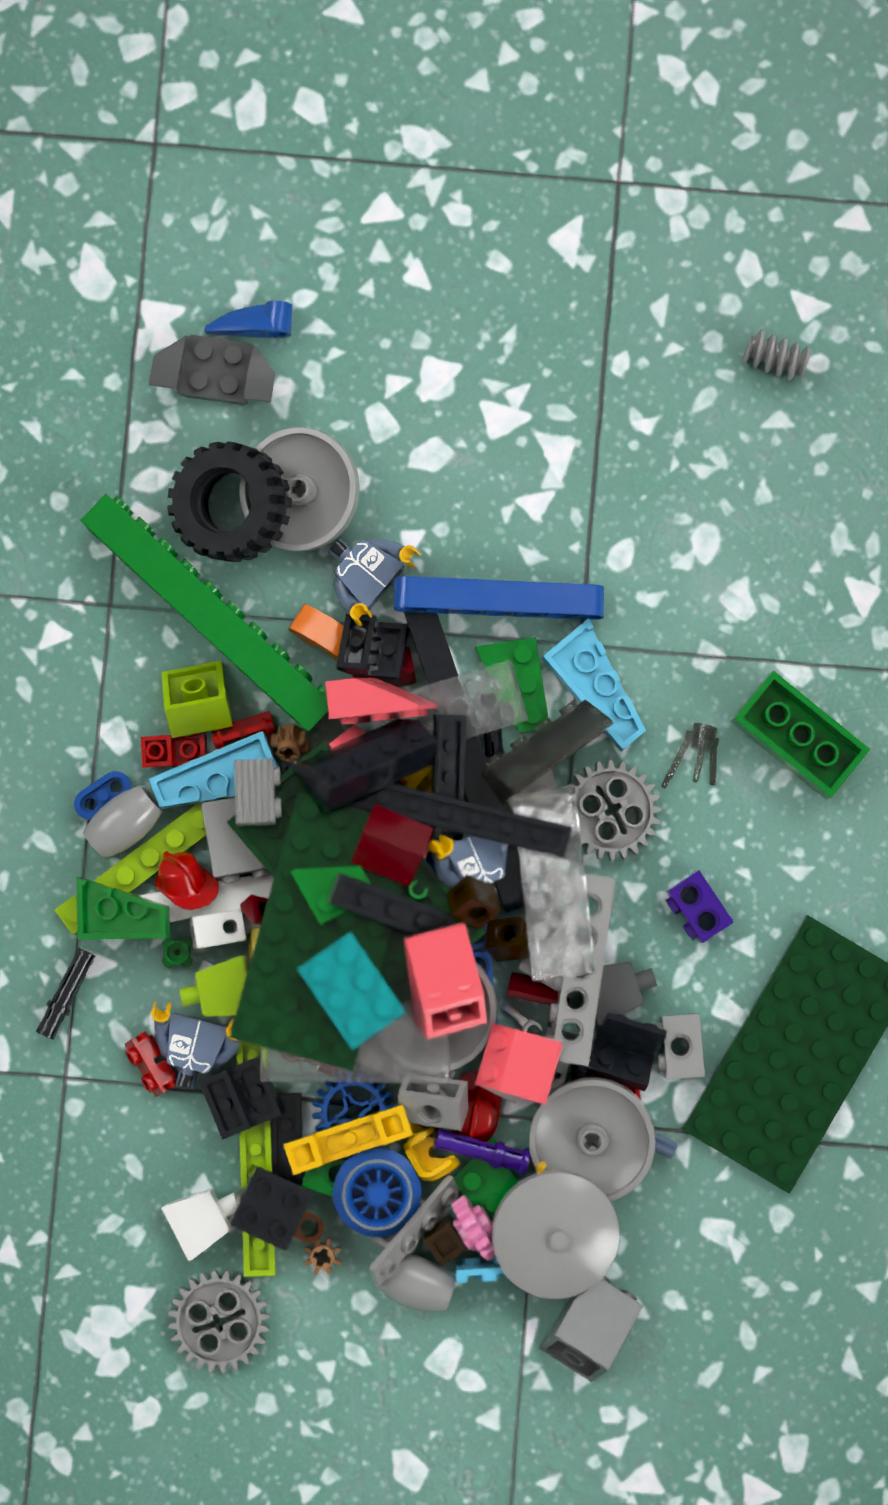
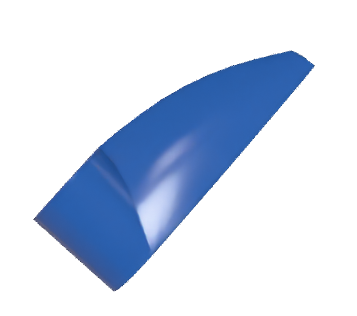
M275 300L268 301L264 305L241 308L205 326V333L238 337H290L293 305L286 301Z

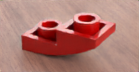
M204 733L172 738L171 735L141 737L142 768L178 767L208 754L207 734Z

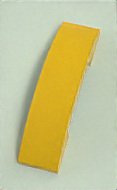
M399 1105L284 1144V1148L293 1175L322 1166L325 1163L412 1136L413 1132L404 1105Z

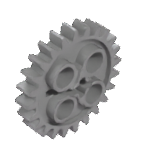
M608 760L606 769H604L599 761L595 763V772L588 766L583 768L585 778L579 774L573 776L577 786L572 784L566 786L572 795L562 797L563 801L569 803V807L560 810L561 813L569 814V819L562 822V825L572 826L573 829L571 830L570 837L578 836V840L575 843L576 847L584 843L587 845L585 849L586 855L595 849L597 859H601L605 852H607L609 861L615 859L616 852L619 853L622 859L627 858V849L633 854L639 853L637 843L644 847L648 845L644 837L645 835H656L650 826L660 824V821L653 817V813L662 811V808L653 806V802L658 800L660 796L650 795V791L655 787V784L645 786L643 782L647 774L645 773L639 777L635 776L636 766H633L629 771H625L626 764L624 761L620 762L618 767L615 768L613 760ZM612 781H618L623 786V794L619 798L612 796L609 791V785ZM597 786L602 789L608 805H616L617 810L614 812V815L625 828L626 834L620 832L613 815L606 816L604 811L608 809V806L597 793ZM586 796L594 798L597 802V809L594 813H588L583 808V800ZM629 807L638 811L639 819L636 824L628 823L625 818V812ZM602 823H607L612 827L613 835L609 840H604L599 835L598 830Z
M213 1269L211 1278H208L203 1271L200 1273L199 1283L192 1277L188 1280L190 1290L181 1286L179 1292L184 1297L183 1299L174 1297L172 1303L179 1308L170 1310L168 1313L169 1316L176 1318V1321L168 1325L169 1329L177 1330V1333L171 1337V1341H181L182 1344L177 1349V1353L185 1350L189 1352L185 1360L186 1362L191 1361L194 1357L198 1359L197 1369L205 1362L208 1363L209 1373H212L215 1365H219L221 1372L225 1373L229 1363L234 1370H238V1360L241 1359L244 1363L248 1364L250 1362L248 1352L254 1355H258L260 1352L255 1343L265 1344L266 1338L260 1332L269 1331L270 1326L262 1323V1321L270 1318V1313L261 1312V1309L268 1302L267 1300H257L262 1291L261 1289L253 1292L250 1290L253 1283L252 1279L245 1284L241 1283L242 1273H239L235 1279L230 1278V1269L225 1271L223 1277H219L217 1269ZM223 1293H232L237 1300L236 1306L228 1308L222 1305L221 1295ZM194 1304L203 1305L207 1309V1317L203 1319L195 1318L191 1313V1307ZM240 1309L246 1311L243 1315L227 1319L222 1328L216 1323L202 1331H193V1328L212 1322L216 1314L223 1318ZM234 1323H243L247 1327L248 1334L244 1337H236L231 1330V1326ZM213 1334L218 1339V1346L212 1349L207 1348L202 1343V1336Z

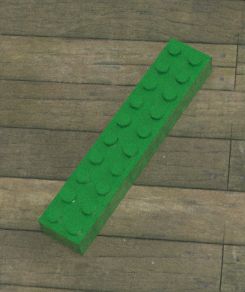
M105 493L80 520L85 527L312 737L329 719L326 688L321 684L318 688L310 682L313 680L311 675L300 664L293 667L288 662L290 660L289 654L276 642L270 646L265 641L268 636L253 621L249 625L244 622L243 619L246 616L230 600L225 604L221 600L223 595L220 593V590L208 579L202 583L198 579L201 575L185 558L181 562L177 560L176 557L179 554L165 539L161 537L157 541L154 538L156 533L140 516L136 520L131 517L134 513L117 495L111 499Z

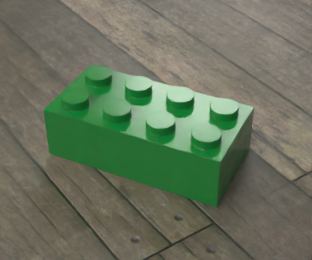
M774 670L764 679L730 721L825 799L831 798L871 750Z

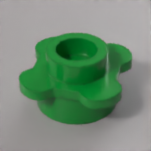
M183 937L181 940L165 938L162 942L165 956L162 959L163 965L167 968H172L174 965H182L185 968L191 966L193 963V958L190 956V948L193 945L192 940L188 937ZM177 949L180 950V955L178 956L175 955V950Z

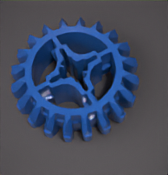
M360 1069L358 1078H353V1071L347 1070V1079L343 1080L340 1072L335 1073L337 1084L334 1085L331 1080L326 1079L324 1083L330 1090L328 1092L320 1088L317 1090V1094L323 1097L324 1100L313 1101L312 1105L321 1108V1112L313 1113L312 1118H322L323 1122L316 1125L315 1129L316 1131H321L324 1128L328 1129L337 1124L355 1120L353 1116L351 1118L348 1116L339 1118L349 1110V1100L351 1103H356V1106L358 1104L362 1107L369 1104L360 1111L359 1118L364 1117L366 1112L378 1105L380 1111L396 1107L394 1103L386 1104L385 1100L393 1096V1093L390 1091L382 1095L380 1091L386 1086V1083L382 1081L377 1087L373 1085L377 1077L374 1073L366 1081L363 1080L365 1070ZM348 1086L366 1088L375 1097L363 1101L358 1100L350 1092ZM339 1090L344 1103L343 1110L329 1117L328 1107L330 1100Z

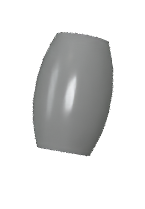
M139 785L120 793L102 806L92 817L83 834L99 855L103 858H108L125 851L142 839L155 825L163 810L159 807L152 794L143 785Z
M407 1254L398 1264L395 1273L390 1278H386L380 1286L375 1283L374 1287L399 1304L424 1311H446L454 1290L456 1277L444 1267L429 1259Z

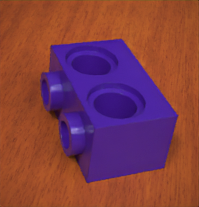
M700 870L695 871L666 891L669 896L665 899L666 903L675 915L678 913L682 915L686 921L683 928L692 941L698 939L700 943H704L734 923ZM686 886L692 887L696 892V900L690 905L685 904L680 897L682 889ZM704 912L711 914L714 919L713 926L706 931L698 925V917Z

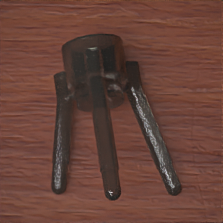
M694 723L692 731L686 730L684 741L662 782L661 787L663 789L667 788L690 743H692L691 748L698 751L693 782L697 783L699 781L705 752L708 753L710 750V785L714 786L716 784L717 747L719 743V738H716L718 731L716 727L703 723Z

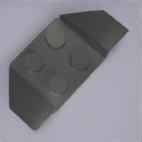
M186 335L154 355L149 385L172 388L176 394L188 398L237 405H246L249 400L271 403L276 374L251 343L197 335L187 337Z

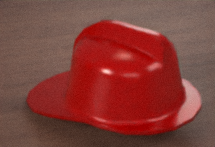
M168 851L163 853V860L158 867V876L155 880V886L159 892L178 907L188 910L201 909L216 899L219 892L218 881L199 864L192 854L187 852L171 854Z
M472 1070L463 1074L459 1079L467 1081L469 1109L461 1131L451 1129V1132L486 1142L494 1135L498 1126L502 1097L480 1087V1085H476L479 1070Z

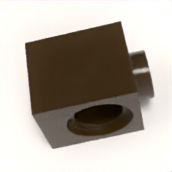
M468 874L447 892L451 917L478 929L484 927L500 912L496 887Z
M523 916L492 919L487 923L485 948L496 962L531 958L532 946L536 944V933Z
M451 1214L444 1217L431 1230L424 1233L423 1241L441 1267L467 1249L462 1237L453 1224L454 1219Z

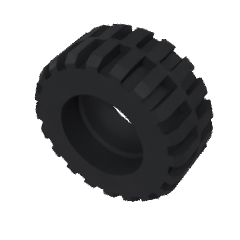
M219 441L210 443L209 448L201 446L194 450V458L186 456L181 462V465L184 467L182 471L174 472L172 480L176 481L174 489H168L167 496L172 498V505L167 506L168 515L175 517L176 521L172 522L171 525L176 533L182 534L180 540L186 546L193 547V552L201 556L228 562H241L242 559L252 560L258 557V552L266 553L272 548L270 542L272 540L279 541L282 537L283 532L280 531L282 524L288 525L290 516L285 515L286 508L292 507V498L286 497L285 494L286 491L290 490L288 480L281 478L284 472L280 466L272 463V458L266 453L258 451V449L229 441L226 443ZM231 473L239 474L247 481L251 491L250 511L243 523L231 531H222L215 526L210 517L208 509L209 496L214 485L221 478Z

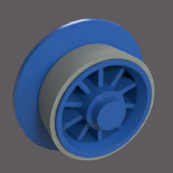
M370 1148L352 1155L341 1166L334 1181L333 1199L339 1216L351 1229L366 1236L384 1237L400 1231L417 1212L421 1200V1184L414 1167L404 1156L386 1148Z

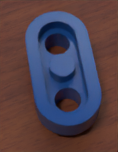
M112 771L77 794L74 801L77 814L84 819L91 820L97 811L113 797L132 788L130 778L122 772ZM114 782L122 784V790L119 793L112 791ZM89 799H94L97 803L94 810H88L86 807Z

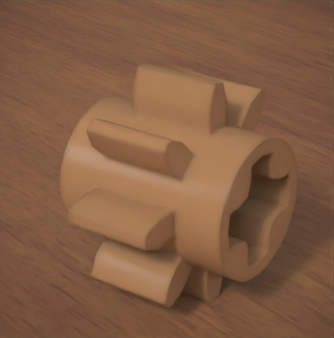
M294 724L279 726L278 734H271L270 746L274 747L273 755H277L284 762H294L301 759L302 752L308 753L309 740L306 739L307 732L302 731L299 726Z
M330 1236L326 1242L317 1240L314 1242V1248L306 1246L304 1249L306 1253L311 1254L304 1264H312L315 1267L314 1275H317L319 1270L324 1269L328 1275H331L332 1263L335 1265L341 1264V1260L335 1257V1254L341 1250V1246L333 1247L330 1244L332 1241ZM322 1248L327 1249V1256L331 1260L325 1259L323 1263H320L315 1252H321Z

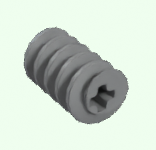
M761 329L756 336H753L752 333L742 359V364L745 365L752 358L754 369H757L763 362L765 363V373L768 374L773 367H776V377L779 378L787 371L789 382L798 375L800 383L811 355V348L807 346L799 353V343L795 342L788 349V339L783 338L777 345L776 334H772L765 340V331Z

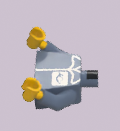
M373 538L365 541L361 539L352 549L343 540L338 539L328 553L340 562V565L334 571L336 576L334 588L340 605L350 614L357 626H362L359 618L364 614H368L372 618L373 615L369 610L391 586L394 578L403 572L405 566L402 562L408 567L414 568L415 565L410 561V558L413 555L421 557L422 554L411 545L403 546L389 540Z
M443 835L439 836L440 843L432 840L428 844L429 850L433 852L431 856L434 861L435 877L450 889L467 874L488 884H492L505 877L507 844L474 836L453 843L452 839Z
M155 1001L151 1011V1016L154 1019L155 1037L161 1055L167 1058V1064L180 1067L176 1085L194 1089L198 1072L211 1074L213 1070H220L236 1055L241 1041L229 1038L235 1018H232L230 1023L225 1025L176 1012L171 1013L170 1016L172 1004L167 1002L166 1010H160L157 1008V1001Z

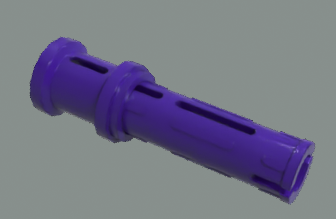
M438 1129L433 1145L434 1149L445 1150L488 1162L493 1169L498 1170L499 1167L516 1171L519 1176L525 1175L530 1159V1149L524 1148L519 1150L505 1146V1142L501 1141L495 1142V1144L487 1143L442 1129Z

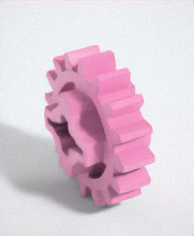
M465 1195L451 1203L457 1217L453 1224L468 1249H471L473 1252L479 1250L487 1262L496 1257L492 1245L493 1223L484 1208H481L480 1205L473 1207Z

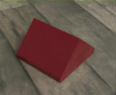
M375 804L350 863L409 887L424 855L433 828Z

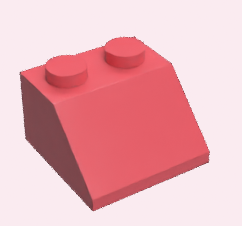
M492 1023L475 1084L546 1105L563 1043Z

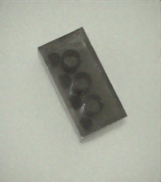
M586 699L579 704H576L573 700L559 710L562 716L552 722L550 718H547L534 728L537 733L527 739L524 734L511 743L512 751L504 756L498 752L485 762L487 768L481 775L503 804L600 736L614 724L612 720Z

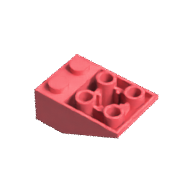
M377 678L326 681L329 719H340L341 725L399 719V713L400 718L429 716L428 709L438 708V704Z
M459 923L404 938L413 1023L427 1039L487 1023L484 993L466 925Z

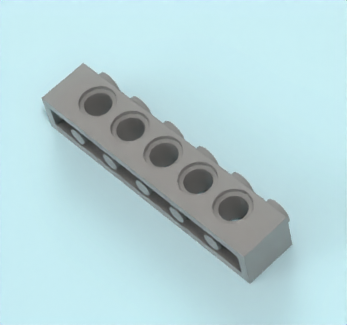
M578 872L576 878L569 881L567 897L572 898L571 910H565L563 928L568 929L567 939L560 942L558 959L563 960L562 973L556 972L554 991H559L557 1004H551L549 1022H554L553 1034H547L546 1037L563 1043L558 1062L589 1066L616 878ZM590 898L596 903V912L593 915L589 916L582 913L580 909L582 899ZM579 929H586L591 933L592 941L589 946L583 947L576 942L575 935ZM575 960H581L587 965V973L583 978H577L571 972V965ZM571 991H577L582 995L583 1003L578 1009H572L566 1003V997ZM567 1022L574 1023L578 1028V1035L572 1041H568L562 1036V1027Z

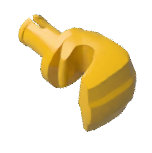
M410 1123L413 1135L406 1139L407 1142L403 1145V1148L418 1176L424 1181L435 1182L453 1172L460 1164L459 1159L454 1154L447 1157H438L433 1154L435 1137L431 1136L437 1132L434 1126L424 1128L421 1124Z

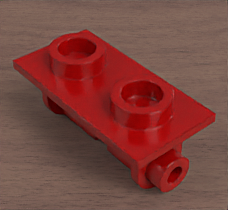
M267 711L232 722L233 727L212 730V738L215 748L218 750L261 731L265 733L268 743H270L271 734L276 733L271 713Z
M144 1031L135 1037L138 1043L132 1038L124 1044L127 1048L125 1054L129 1062L133 1066L137 1065L143 1075L141 1081L149 1093L153 1092L155 1097L165 1092L163 1086H165L166 1090L176 1086L175 1078L177 1076L171 1066L167 1064V1060L164 1059L158 1064L153 1060L161 1055L152 1035L149 1036Z

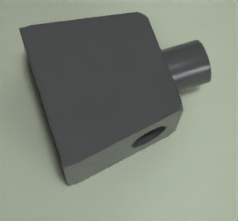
M631 962L603 965L595 1018L598 1026H601L607 1013L623 1015L644 1004L640 991L657 986L652 968L634 973ZM587 968L581 969L583 977L587 973Z

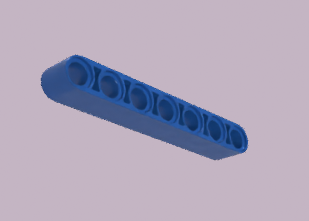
M402 576L394 578V610L415 613L581 620L589 618L590 620L604 618V586L594 584Z

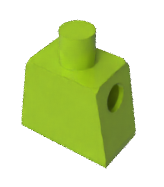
M246 955L238 956L195 972L197 985L180 988L183 1007L201 1004L203 1016H236L248 973Z

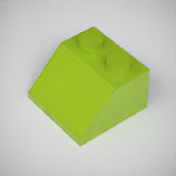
M222 660L161 672L164 711L172 738L233 727Z

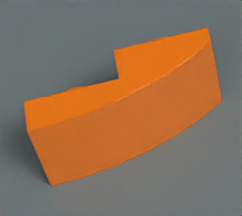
M304 604L288 630L309 646H318L336 661L338 660L344 625L321 611Z

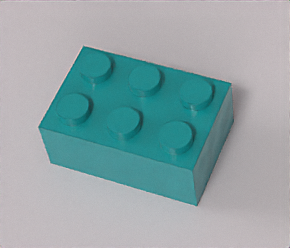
M351 932L297 969L351 1050L406 1013Z

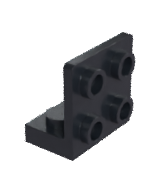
M607 1013L592 1042L589 1066H587L585 1074L646 1091L653 1060L666 1038L667 1031L651 1023H641L628 1019L621 1014Z
M252 1164L247 1174L251 1178L231 1218L230 1225L282 1250H287L314 1193L262 1167Z

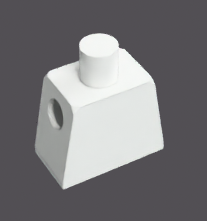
M241 909L188 919L193 950L246 941V934H250V929H260L261 926L251 923L246 915L242 916ZM231 922L234 926V931L232 933H225L223 930L224 923Z
M209 1189L169 1202L162 1207L188 1261L193 1260L232 1229L227 1217L234 1214L237 1208L236 1194L233 1192L218 1200L214 1190Z

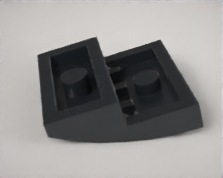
M346 613L336 666L337 670L357 677L377 678L384 682L400 683L409 634L408 624L378 622L376 615H373L372 618L369 615H362L359 618L362 626L359 627L350 614Z
M261 1055L199 1081L222 1140L285 1113Z

